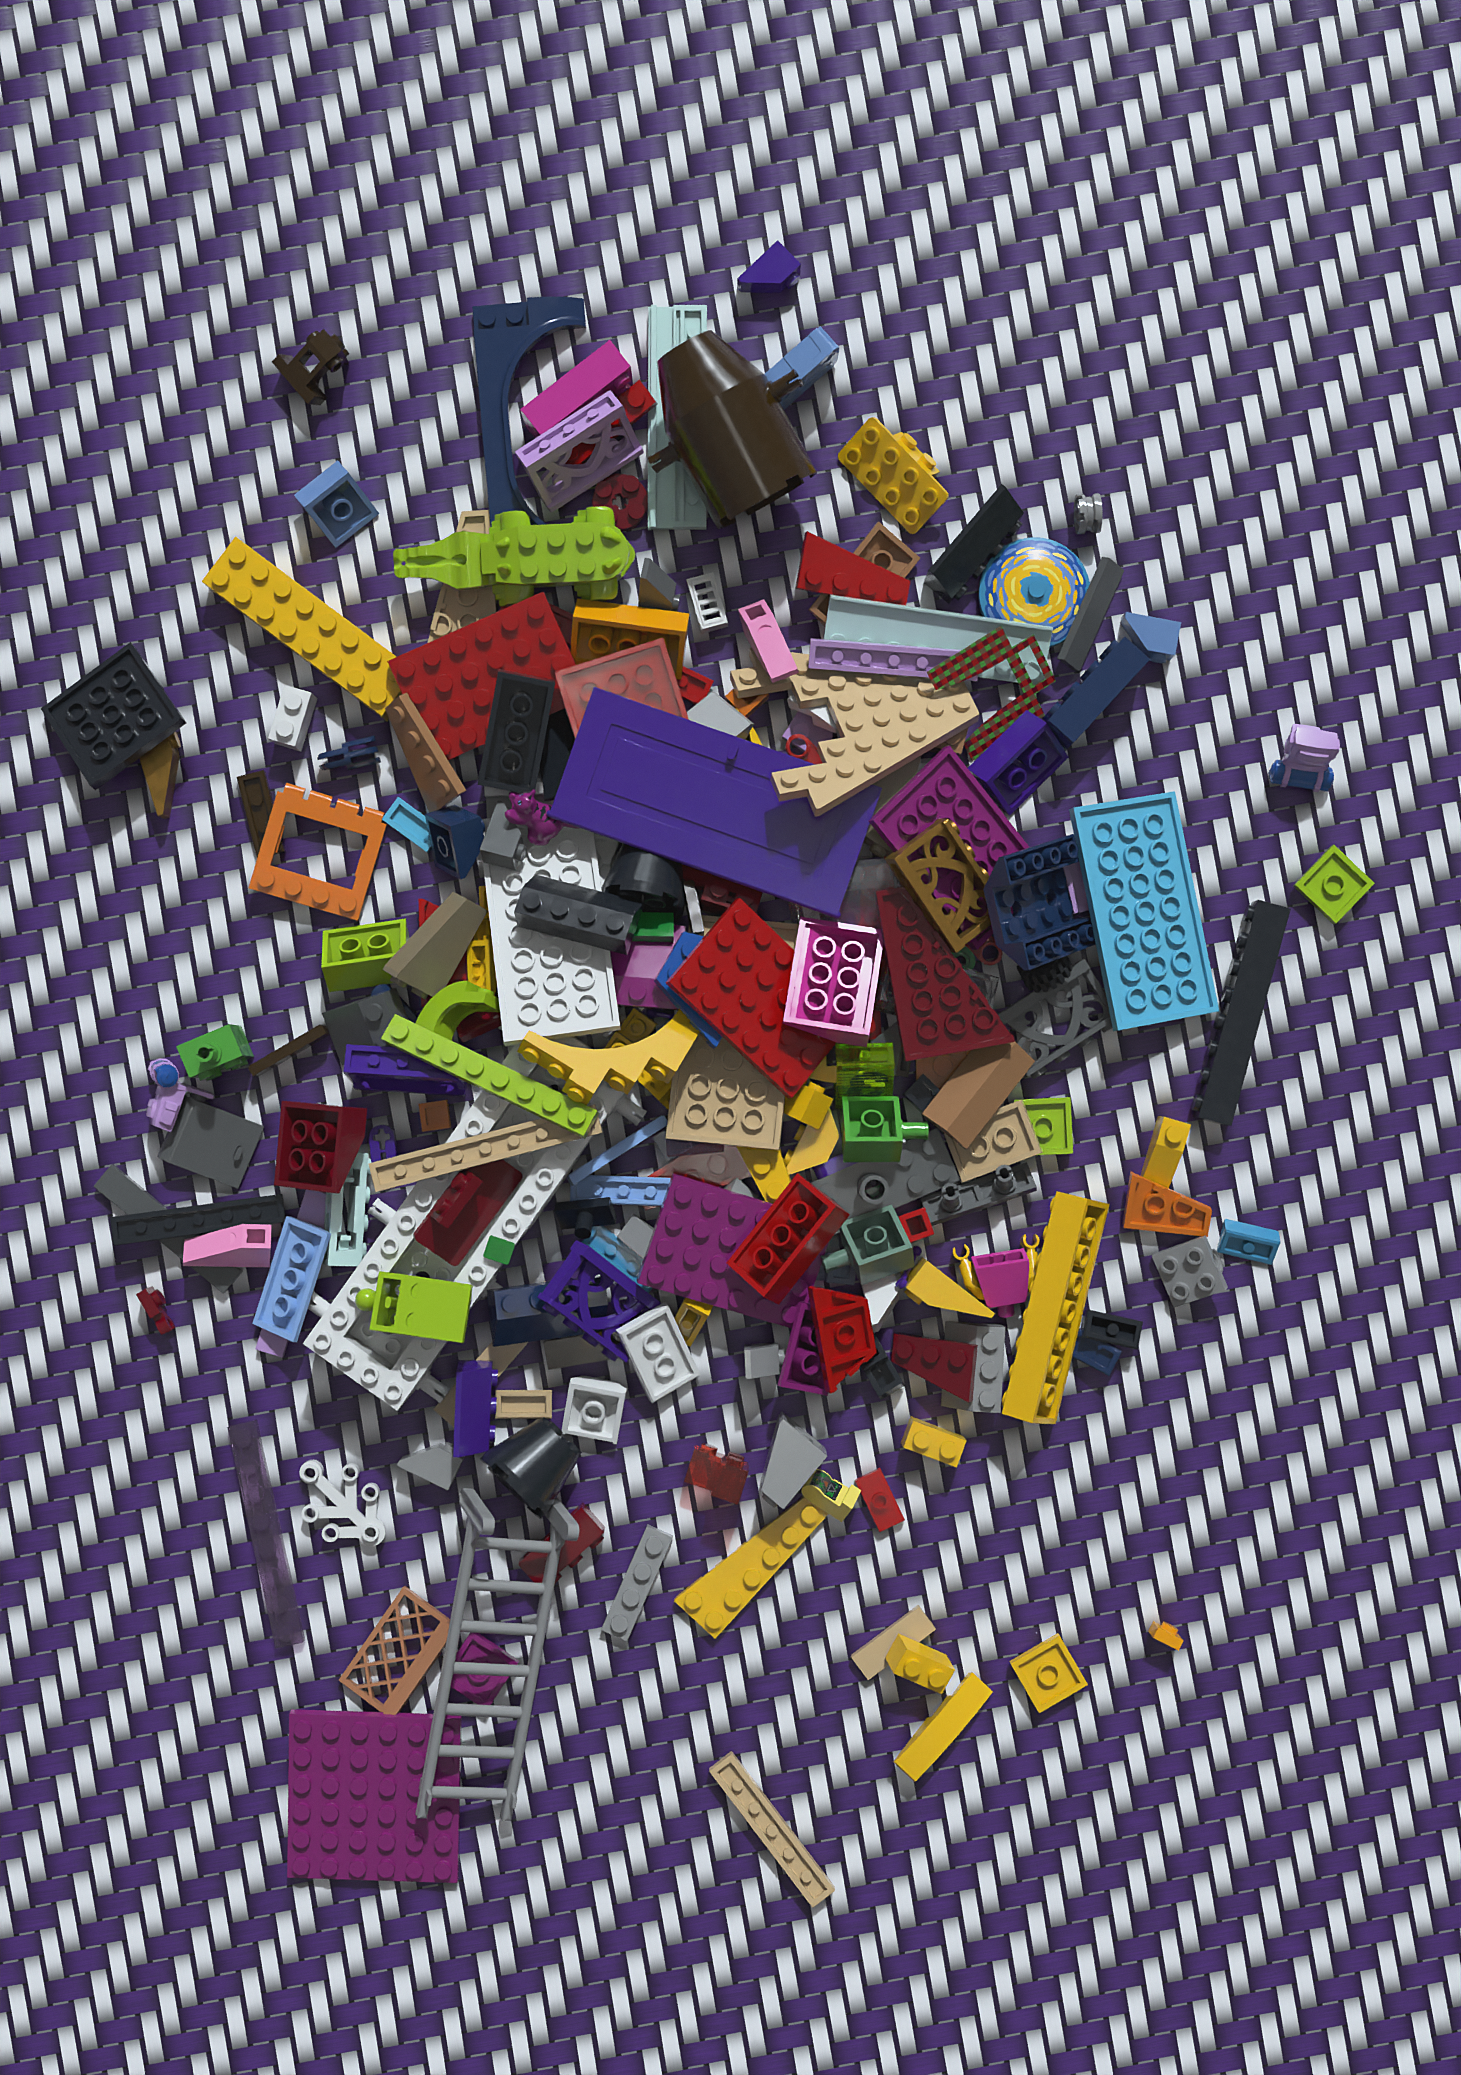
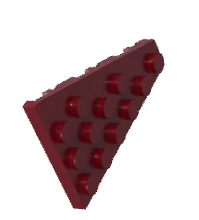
M905 887L874 892L904 1061L1015 1042L1014 1036L1010 1034L999 1019V1015L988 1004V1000L977 985L966 974L962 965L950 952L949 947L938 932L933 929Z

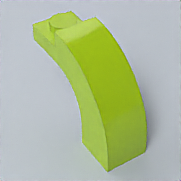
M469 981L455 982L444 987L428 1001L415 1024L452 1041L457 1026L468 1015L475 1012H500L499 998L494 996L493 991L481 988Z

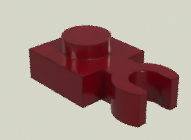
M152 1286L136 1294L150 1319L153 1318L155 1321V1325L161 1335L176 1328L171 1318L165 1312L167 1311L164 1306L166 1300L158 1289L155 1290Z

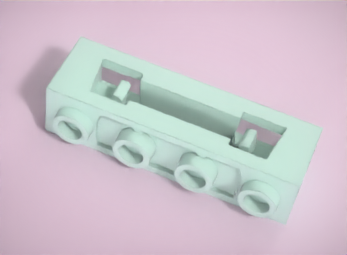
M357 1153L345 1182H353V1185H350L348 1205L347 1231H350V1236H347V1234H337V1232H341L344 1186H342L340 1193L326 1192L324 1229L331 1233L322 1264L327 1266H358L367 1254L366 1243H363V1234L368 1229V1215H365V1203H369L370 1188L366 1186L367 1175L371 1173L369 1168L371 1159L368 1158V1153Z

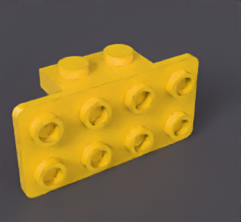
M871 417L838 453V459L910 534H915L946 502L949 494L935 479L940 472L935 467L936 462L931 456L926 453L923 454L916 447L917 443L913 437L903 432L892 435L877 418Z

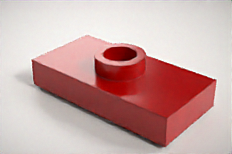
M881 1468L855 1479L879 1532L905 1520Z

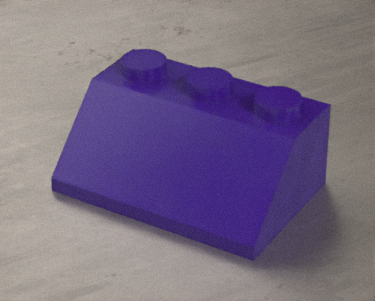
M1026 710L968 767V770L990 798L1010 816L1069 757L1048 724Z
M458 1361L453 1457L459 1458L487 1452L489 1450V1443L495 1442L496 1425H490L491 1414H496L497 1397H491L492 1386L497 1387L498 1369H492L493 1361Z

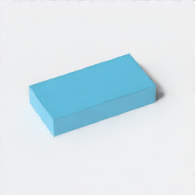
M397 797L382 820L429 853L431 844L425 816Z

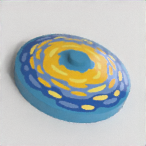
M1024 538L1004 546L995 558L992 557L979 582L978 602L982 617L1053 627L1049 648L1061 644L1068 635L1090 585L1088 574L1082 562L1070 549L1046 538Z

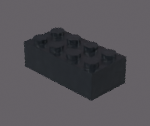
M498 669L478 785L518 793H530L532 790H535L555 680Z

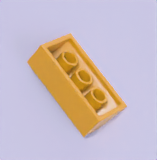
M577 598L572 621L571 655L575 664L578 665L663 638L676 679H681L689 613Z

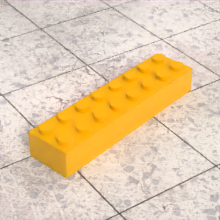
M235 536L202 582L211 591L387 721L389 717L385 708L398 696L402 695L387 662L396 656Z
M1056 1191V1195L1050 1203L1051 1215L1049 1223L1043 1232L1044 1243L1042 1252L1039 1253L1036 1260L1037 1272L1035 1280L1032 1281L1029 1289V1304L1023 1313L1022 1321L1024 1325L1022 1333L1016 1341L1017 1353L1015 1361L1009 1370L1010 1382L1008 1390L1002 1398V1414L1029 1423L1056 1424L1110 1204Z

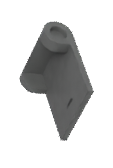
M192 1092L190 1095L185 1094L171 1132H167L157 1157L173 1165L238 1189L264 1126L211 1106L206 1102L207 1097Z

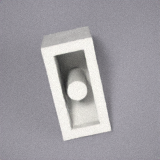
M900 1272L862 1285L864 1297L868 1299L873 1332L880 1330L899 1300V1288L895 1284L901 1278Z

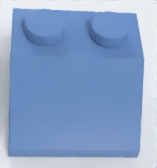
M339 461L332 464L294 495L335 548L379 514Z

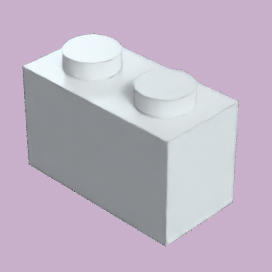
M284 685L268 739L274 744L301 752L317 698L311 692Z

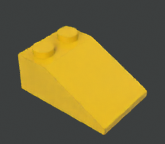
M923 1257L920 1258L906 1279L907 1284L904 1293L918 1305L924 1301L929 1306L992 1318L995 1314Z

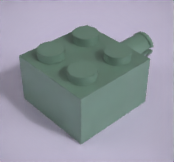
M892 1204L846 1220L840 1227L841 1242L844 1249L820 1256L826 1273L850 1265V1267H853L861 1285L914 1267L913 1247Z

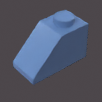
M1125 612L1121 617L1120 624L1135 646L1147 657H1150V661L1166 663V660L1170 661L1175 656L1181 622Z

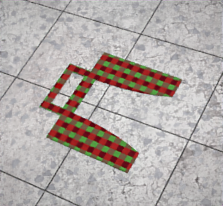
M1002 626L927 671L935 690H939L974 677L1007 659L1023 694L991 716L964 742V747L972 761L978 758L1026 710L1038 718L1045 716L1035 694L1056 680L1034 634L1012 647ZM1028 646H1030L1045 677L1044 680L1036 685H1033L1018 654Z

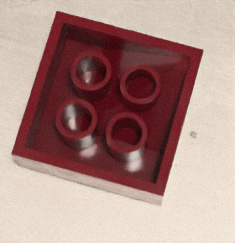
M282 1101L274 1185L340 1193L365 1137L367 1108Z

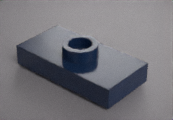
M1079 1328L1072 1357L1110 1376L1123 1350L1109 1343L1083 1338L1082 1329Z

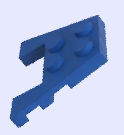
M682 932L654 982L675 1007L686 1015L690 1020L689 1023L705 1037L706 1043L714 1049L718 1046L722 1036L665 983L704 937Z

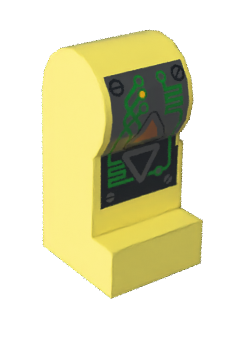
M816 1469L801 1490L802 1495L808 1501L840 1522L852 1510L861 1492L859 1488L852 1484L848 1488L837 1480H833L828 1473L820 1469Z

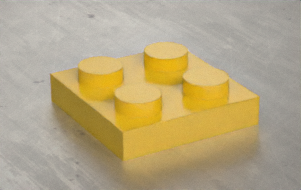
M1058 1633L1009 1661L1039 1713L1088 1685Z

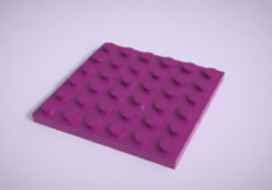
M291 1709L289 1713L287 1878L458 1882L460 1799L432 1798L427 1819L417 1818L415 1815L420 1791V1778H422L433 1714L397 1713L396 1715L383 1714L384 1712ZM445 1715L440 1745H461L462 1716ZM438 1757L433 1786L461 1787V1757Z

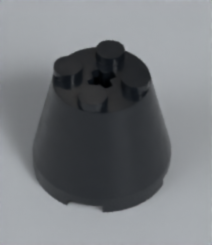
M623 843L601 887L602 892L644 902L642 912L674 913L675 919L681 918L685 906L682 864Z
M545 1417L541 1420L537 1419L492 1447L480 1458L483 1463L488 1465V1470L523 1504H526L527 1508L539 1519L550 1510L579 1460L578 1456L582 1453L571 1441L568 1442L564 1437L560 1438L563 1432Z

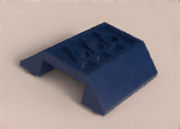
M1074 834L999 857L983 889L996 946L1024 971L1096 945L1091 918L1074 919L1073 907L1066 884L1067 880L1063 867L1079 862L1078 847Z

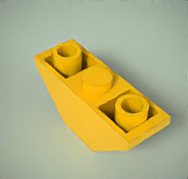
M830 1107L819 1130L808 1124L806 1126L800 1124L794 1137L798 1143L794 1151L788 1149L784 1157L789 1175L828 1161L839 1138Z

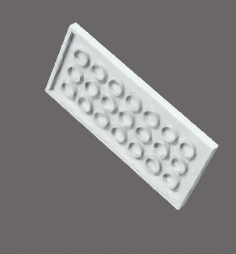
M563 827L558 835L552 838L547 845L537 846L528 840L527 828L519 829L527 849L524 860L518 862L516 870L483 862L504 1045L521 1044L529 1030L548 1040L621 1030L610 951L518 927L514 915L523 886L535 874L602 892L594 833L581 828Z

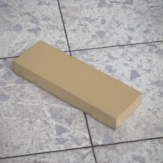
M917 1605L854 1652L851 1658L867 1680H869L889 1665L885 1657L898 1633L920 1642L935 1631L936 1628L921 1607Z

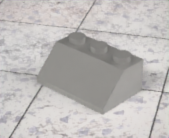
M945 1321L944 1340L976 1344L978 1348L972 1402L968 1403L942 1389L941 1406L972 1412L1001 1413L1005 1327L1002 1324Z

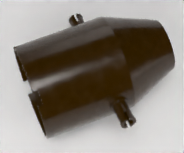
M712 330L705 331L686 340L664 354L657 361L664 427L670 441L667 447L649 456L648 461L650 464L658 462L651 466L656 473H659L662 469L676 461L682 462L718 530L737 522L735 516L746 511L748 516L802 485L804 483L803 478L807 476L812 478L817 474L813 463L780 403L782 397L803 386L801 379L794 380L799 377L795 369L774 382L768 381L763 372Z

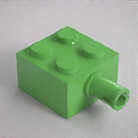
M233 1024L225 1025L176 1046L189 1078H199L200 1081H210L222 1076L221 1070L224 1069L236 1070L248 1065L247 1059L254 1057L242 1026Z
M842 1096L840 1124L843 1162H900L903 1139L928 1140V1121H902L899 1096Z

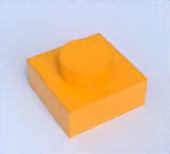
M1153 1621L1148 1630L1153 1638L1178 1651L1184 1641L1177 1634L1178 1629L1164 1621L1162 1625Z

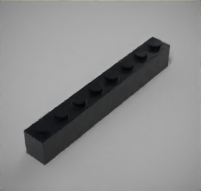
M1258 899L1253 901L1251 905H1247L1243 921H1246L1244 932L1239 933L1236 941V948H1239L1237 958L1232 959L1228 970V975H1232L1229 986L1224 987L1221 996V1002H1224L1221 1013L1216 1015L1213 1028L1217 1029L1214 1040H1210L1206 1050V1056H1209L1207 1067L1202 1068L1199 1076V1083L1202 1084L1200 1093L1195 1094L1192 1101L1191 1110H1194L1193 1117L1224 1126H1232L1291 908Z

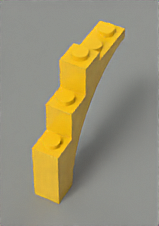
M679 1009L670 1022L655 1034L630 1045L595 1050L570 1047L550 1041L529 1030L517 1052L522 1054L527 1061L537 1063L547 1069L552 1076L565 1080L566 1083L562 1091L573 1101L587 1105L602 1080L609 1083L614 1090L622 1091L628 1095L643 1069L649 1072L656 1080L664 1081L668 1084L698 1036L699 1031L689 1023L690 1020Z

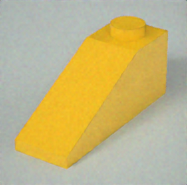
M1157 1117L1140 1176L1169 1188L1183 1154L1191 1124L1167 1117Z

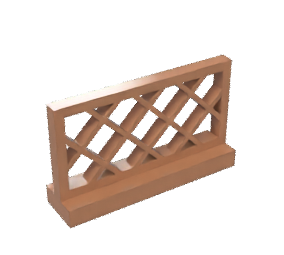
M404 1586L338 1681L378 1711L384 1712L383 1714L396 1715L400 1713L444 1650L450 1619L408 1587ZM404 1596L414 1602L416 1613L401 1615L399 1603ZM420 1607L423 1608L425 1612H421ZM395 1611V1612H396V1616H395V1617H390V1616L392 1615V1613ZM432 1615L440 1623L434 1631L424 1632L421 1616ZM416 1617L419 1633L404 1635L402 1619ZM397 1620L399 1636L385 1639L383 1626L386 1622ZM379 1634L380 1640L374 1641L376 1636ZM425 1636H430L428 1641L425 1642ZM420 1637L421 1651L419 1654L408 1655L405 1640ZM400 1641L403 1656L388 1659L386 1643ZM381 1644L383 1660L369 1662L367 1649L371 1645ZM363 1657L364 1663L358 1664V1662ZM414 1659V1661L409 1667V1660ZM403 1661L405 1674L403 1677L392 1679L389 1663ZM384 1664L386 1680L372 1682L370 1666ZM365 1667L367 1683L356 1684L348 1678L354 1669ZM399 1682L393 1690L392 1683ZM387 1684L389 1697L384 1704L374 1697L373 1686Z

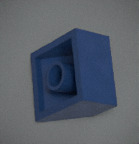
M455 804L426 813L425 819L435 867L460 880L466 878L480 853L485 833L483 820L480 816Z

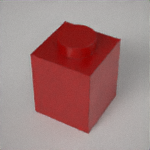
M925 1207L898 1216L910 1243L934 1235Z

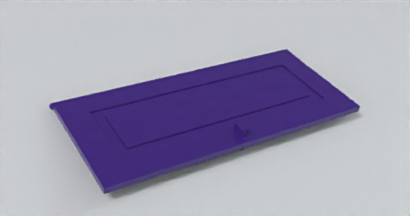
M594 687L552 808L546 812V815L558 821L828 916L840 918L841 913L839 909L870 824L869 820L873 816L882 788L872 784L822 815L815 817L807 797L779 802L771 783V773L816 764Z

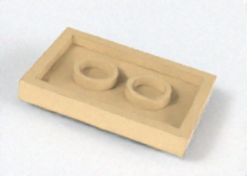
M1023 1100L998 1108L966 1150L948 1135L944 1134L962 1183L993 1172L1001 1165H1011L1043 1153Z

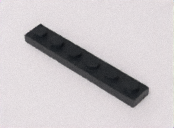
M283 1194L110 1217L114 1246L207 1234L241 1224L284 1223L286 1219Z

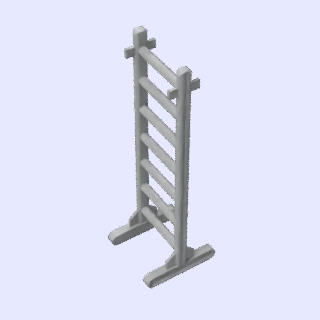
M461 1488L459 1504L467 1515L466 1534L422 1778H420V1791L415 1815L417 1818L427 1819L432 1798L503 1800L500 1818L502 1821H511L513 1809L516 1808L517 1803L516 1792L560 1551L565 1540H578L579 1524L560 1500L556 1498L550 1510L545 1514L551 1522L550 1542L479 1537L480 1534H493L495 1528L494 1517L474 1489ZM475 1548L548 1553L543 1582L470 1578ZM468 1590L538 1594L540 1598L535 1624L463 1620ZM460 1632L532 1636L528 1664L455 1662ZM453 1674L525 1677L520 1706L448 1703ZM445 1715L518 1718L513 1746L440 1745ZM438 1757L510 1759L507 1779L504 1780L503 1788L433 1786Z

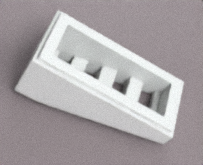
M714 573L686 579L701 634L728 627L727 617ZM710 581L711 587L695 590V585ZM713 592L714 597L698 601L697 596ZM716 602L717 607L701 611L700 606ZM719 613V617L704 621L703 616Z

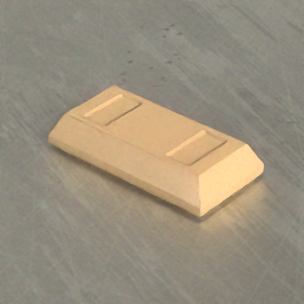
M495 1390V1397H497L495 1419H542L543 1417L552 1419V1390Z

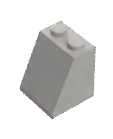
M783 1412L778 1415L760 1481L761 1492L763 1493L762 1498L775 1508L779 1505L782 1509L787 1506L827 1457L825 1447Z

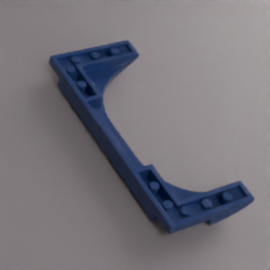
M528 297L527 302L472 306L490 527H492L491 522L495 521L496 514L508 511H524L529 516L531 525H547L527 505L516 482L509 417L510 389L517 368L536 343L559 330L586 328L584 299L575 297Z

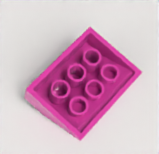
M800 917L783 1024L837 1043L867 1047L883 948L881 929Z

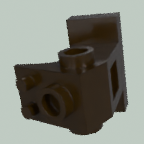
M325 329L320 332L315 331L311 333L305 341V346L295 357L278 354L272 361L275 367L309 405H321L328 398L319 388V381L328 370L333 373L339 370L343 364H349L346 358L349 352L344 349V344L335 333L330 336ZM314 354L320 362L310 372L305 364Z

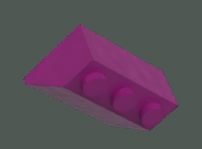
M801 1301L798 1303L778 1386L828 1396L824 1386L811 1305L809 1301Z

